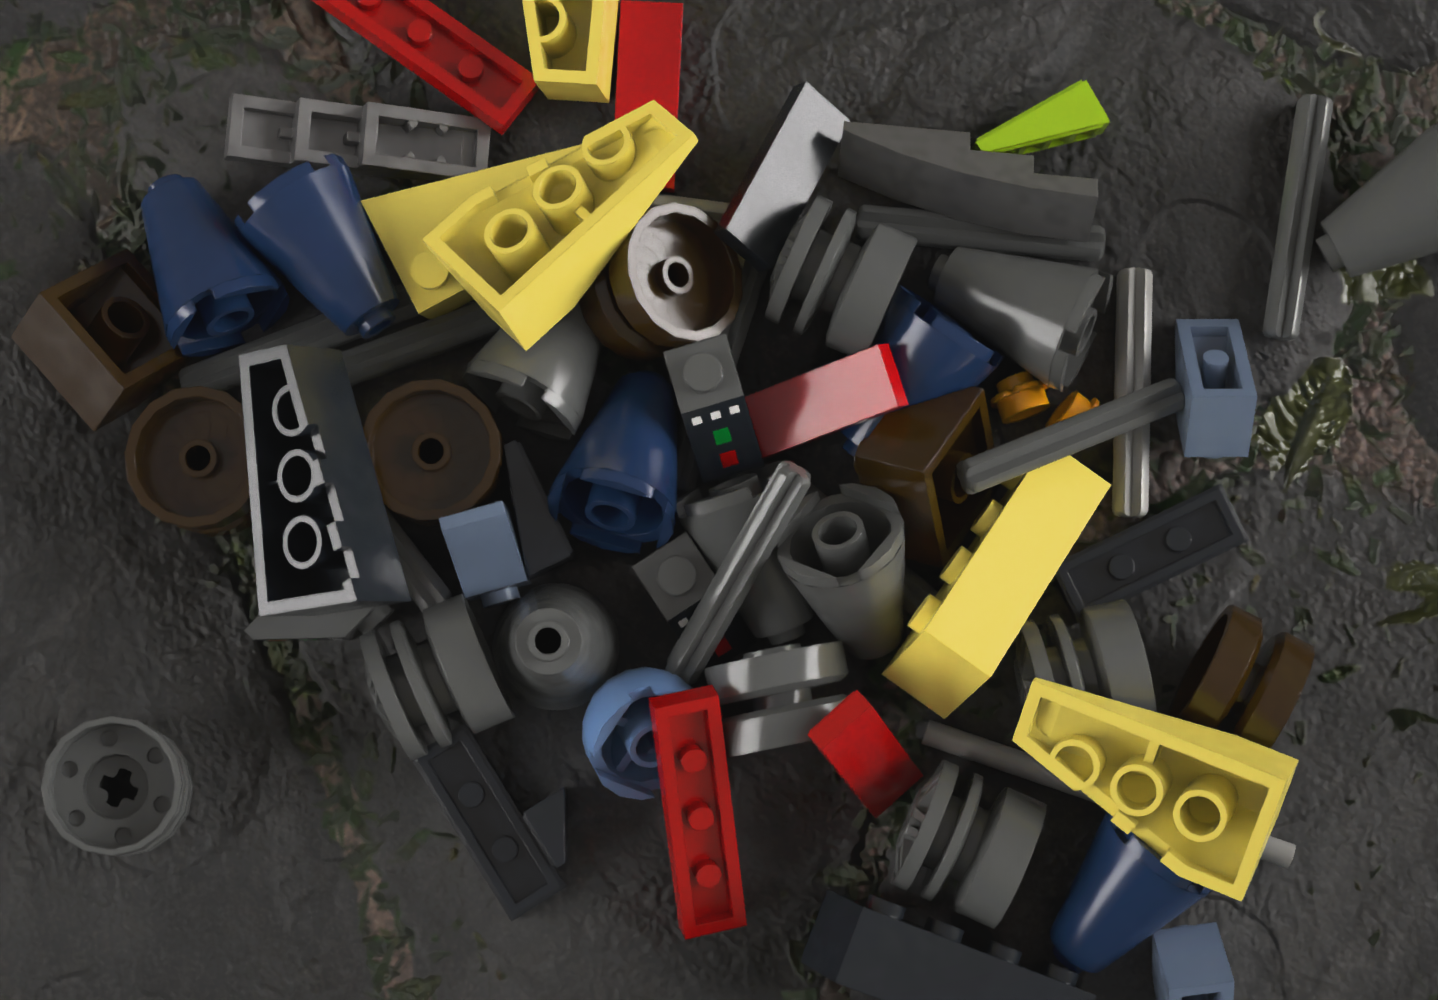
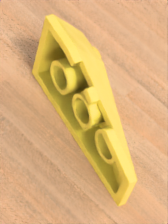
M652 100L585 135L579 149L548 164L545 157L525 167L528 173L527 176L497 192H494L492 187L488 186L471 195L422 240L486 314L527 351L577 305L697 144L698 139L690 129L655 100Z
M1037 677L1032 680L1012 738L1013 742L1073 791L1081 790L1113 816L1110 821L1127 835L1132 832L1162 856L1160 862L1176 875L1241 902L1273 830L1299 761L1234 734Z

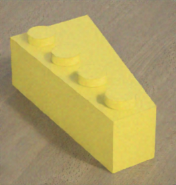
M522 0L533 79L547 99L598 103L610 102L620 0Z
M581 144L361 200L418 314L430 320L447 314L474 300L430 251L422 239L471 195L488 186H491L494 192H497L527 176L526 166L543 157L550 164L579 149Z
M1070 455L1000 483L1008 489L999 503L992 498L980 512L970 528L976 534V537L968 549L961 545L939 575V578L945 581L935 596L930 593L916 610L907 625L912 629L882 673L883 676L943 719L948 717L992 676L1111 486L1110 483Z

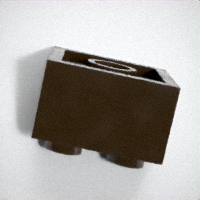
M128 248L40 292L11 335L16 344L93 431L100 429L138 407L194 358L182 355L178 345L174 349L170 345L165 335L155 279Z
M971 386L887 413L869 437L864 438L857 447L854 455V468L859 475L861 485L876 487L893 497L905 524V558L943 568L970 530L980 512L1001 485H995L975 494H967L962 489L956 474V465L960 461L995 448L983 388Z

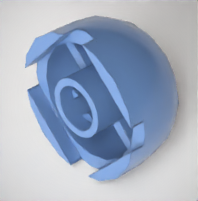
M646 666L628 669L608 679L593 694L582 721V741L585 753L602 785L618 796L645 800L655 798L652 790L660 789L648 698L693 689L681 677L666 670Z

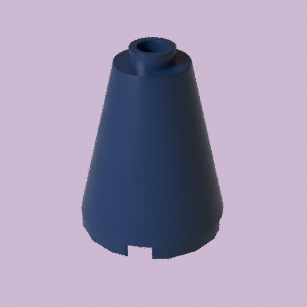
M335 154L324 155L330 166L316 171L309 161L295 166L275 178L247 202L254 212L247 221L238 214L234 223L241 237L346 336L360 333L364 339H368L379 334L395 321L396 317L392 311L397 307L400 300L367 213L361 203V197L348 165L342 156Z
M171 174L159 178L150 185L148 193L141 202V211L165 335L172 348L174 349L178 345L182 355L187 357L211 356L244 344L245 341L241 332L259 323L263 332L272 327L286 312L290 301L285 285L263 257L241 237L235 224L201 183L195 178Z
M900 284L894 291L872 346L885 343L890 345L909 405L899 409L971 386L977 387L998 368L1005 358L1001 352L982 339L979 341L972 337L973 334L959 322L912 290L908 291ZM885 414L841 430L840 432L848 438L842 448L854 457L860 442L864 438L869 437Z
M641 370L620 377L551 485L547 497L549 513L555 521L559 512L572 523L569 533L580 541L605 550L639 553L643 542L658 540L657 549L664 546L674 532L677 519L678 402L673 386L662 375L653 371Z
M1106 812L1049 932L1054 944L1052 950L1056 958L1065 967L1077 973H1082L1083 971L1090 973L1101 972L1213 891L1176 875L1160 862L1162 856L1132 832L1127 835L1110 820L1113 816Z

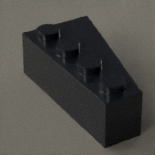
M285 344L239 355L259 616H318L411 601L341 350Z
M827 889L800 960L803 964L835 983L881 1000H1095L1097 995L1076 986L1080 975L1076 972L1043 960L1039 971L1019 964L1022 952L987 938L982 949L961 941L965 930L929 916L923 927L903 919L906 911L905 907L869 894L868 900L864 904Z

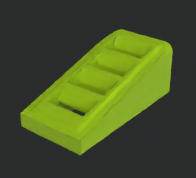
M1081 79L978 137L972 150L1025 155L1094 138L1105 131L1110 121L1087 80L1082 81Z

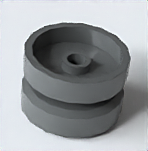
M842 641L801 647V643L773 647L743 654L742 660L704 669L707 685H713L719 695L721 706L749 700L752 703L753 712L722 719L726 758L812 741L807 735L809 731L847 697V695L840 694L813 700L811 688L840 682L849 673Z

